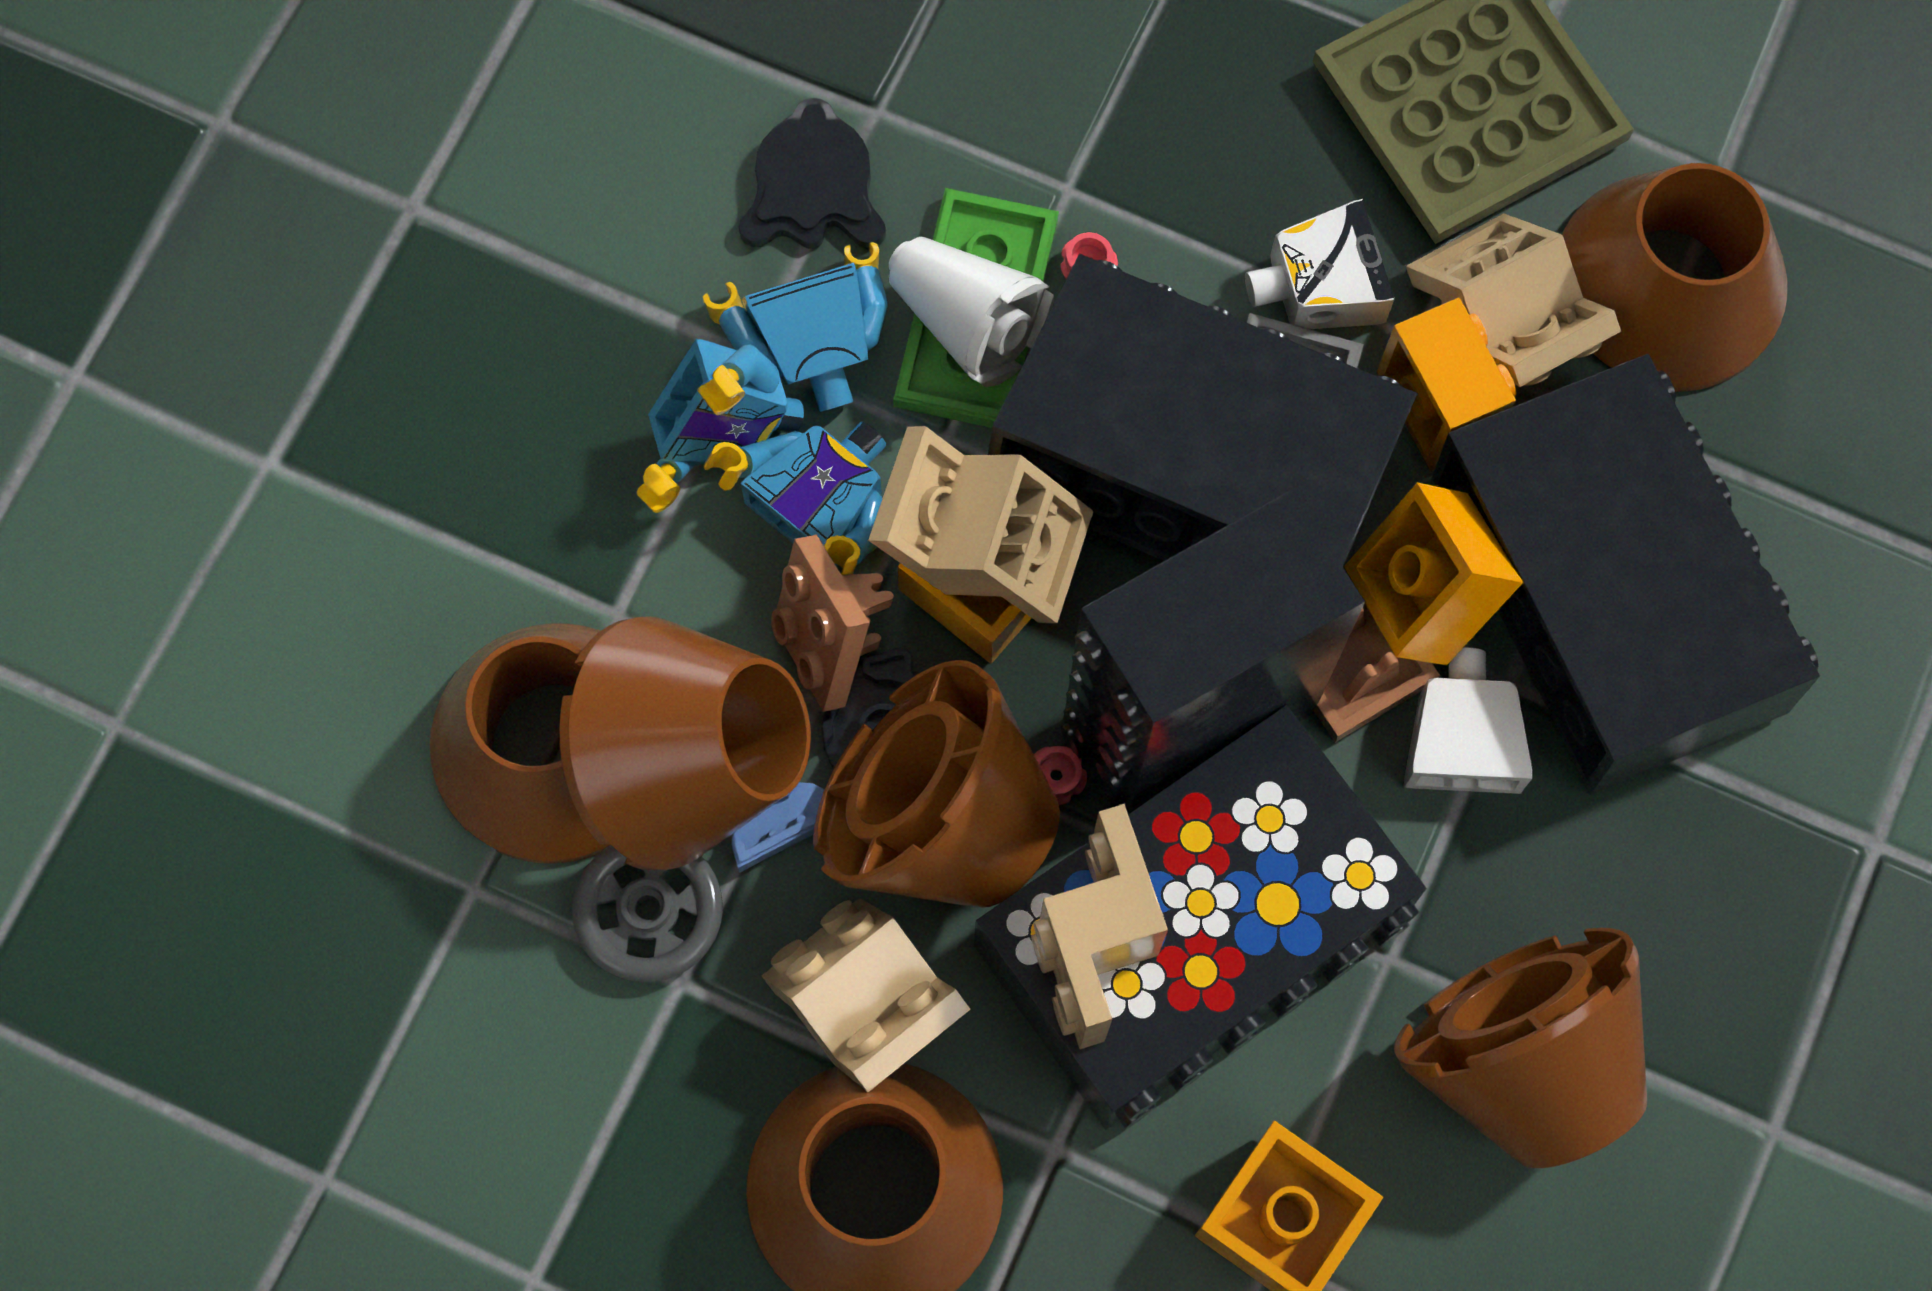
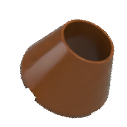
M1690 163L1619 180L1599 190L1587 199L1574 213L1562 233L1583 298L1615 311L1621 332L1601 342V347L1592 353L1611 368L1649 354L1657 371L1663 370L1669 376L1675 392L1705 389L1730 380L1752 365L1754 360L1770 344L1781 324L1787 301V275L1783 256L1769 215L1756 190L1742 177L1726 168L1705 163ZM1658 230L1676 231L1699 240L1716 256L1722 266L1725 278L1701 280L1673 271L1655 256L1646 241L1644 233Z
M650 616L629 618L607 626L587 643L575 663L582 667L577 677L573 695L563 696L560 714V750L564 775L574 805L592 836L600 845L611 844L618 852L627 857L626 864L635 868L656 871L688 865L788 795L801 780L810 753V721L807 707L798 685L791 675L778 663L677 623Z
M550 623L521 628L491 641L473 654L454 674L439 700L430 736L431 765L439 792L448 809L466 831L468 830L480 841L508 857L535 863H565L595 856L611 845H600L582 821L567 786L562 760L547 765L526 766L503 759L494 753L493 749L494 735L500 718L517 698L543 686L564 685L575 688L577 677L582 667L578 666L575 662L587 643L600 630L574 624Z
M963 660L944 662L919 673L893 692L889 699L896 705L873 730L863 724L848 744L828 780L818 807L814 825V850L823 855L825 864L821 870L841 885L986 908L1003 902L1019 891L1039 869L1054 842L1060 818L1059 803L994 679L972 662Z
M1588 928L1584 931L1587 938L1586 941L1561 946L1556 935L1506 953L1456 980L1424 1004L1429 1016L1415 1031H1413L1410 1024H1405L1399 1032L1395 1041L1394 1052L1402 1068L1525 1167L1549 1168L1567 1164L1591 1155L1616 1141L1640 1120L1647 1108L1639 955L1630 936L1621 930L1613 928Z
M905 1063L869 1092L865 1091L837 1067L823 1071L802 1083L781 1101L763 1126L752 1152L747 1175L748 1213L755 1238L774 1272L793 1291H956L971 1277L987 1254L997 1231L1003 1203L1001 1162L992 1134L981 1115L969 1100L951 1084L933 1073ZM864 1126H887L910 1135L930 1155L938 1175L939 1184L936 1195L925 1214L910 1228L886 1238L864 1239L843 1233L829 1224L820 1215L812 1202V1178L815 1167L823 1152L841 1135Z

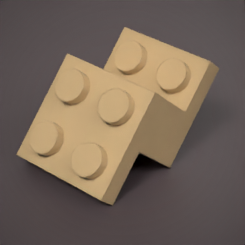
M1504 213L1406 266L1413 287L1440 298L1442 304L1459 297L1468 314L1474 313L1478 316L1487 334L1488 344L1486 347L1496 365H1504L1512 376L1514 384L1519 387L1534 385L1550 376L1551 370L1572 358H1581L1596 352L1601 347V342L1621 332L1614 310L1583 298L1563 235Z
M926 426L907 427L868 541L946 595L1002 596L1038 623H1058L1093 510L1022 455H963Z
M1124 804L1099 811L1094 834L1088 836L1091 849L1085 850V855L1094 883L1044 898L1040 920L1033 922L1036 934L1031 935L1039 966L1043 973L1053 970L1058 985H1055L1056 997H1052V1002L1060 1029L1064 1036L1072 1033L1075 1034L1079 1049L1105 1042L1112 1022V1016L1098 975L1158 956L1168 931Z
M859 898L854 903L850 900L844 901L827 912L820 922L823 927L806 941L795 940L779 950L771 959L773 967L765 972L762 977L775 995L794 1010L833 1064L865 1091L869 1092L971 1009L955 988L936 977L892 916Z

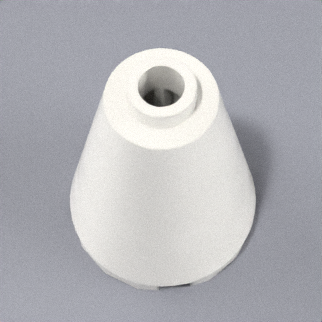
M917 237L911 241L903 242L895 249L889 260V283L967 375L985 387L1000 385L1022 368V365L1014 360L1026 346L1032 348L1055 303L1054 295L1046 290L1049 286L1041 279L925 237Z

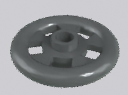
M612 845L606 847L585 868L577 883L573 897V925L579 943L586 954L604 971L632 982L663 981L689 970L704 957L712 946L722 920V893L711 866L701 856L690 864L679 867L678 869L691 882L679 895H676L669 884L660 879L667 870L643 869L645 877L635 879L624 888H621L613 873L626 865L627 857L623 856ZM645 900H654L660 905L659 913L653 919L644 920L637 916V908ZM616 902V915L620 926L602 930L598 920L597 905ZM681 910L697 917L694 927L686 940H682L669 933L676 924L679 911ZM632 936L640 940L656 939L654 957L643 958L627 954L629 938Z

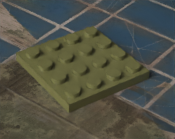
M1412 0L1316 50L1313 58L1314 65L1435 244L1630 139L1634 128L1544 0Z

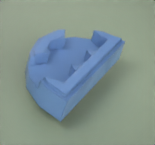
M799 782L788 795L737 830L732 837V849L739 873L814 835L816 815L825 789L813 783Z

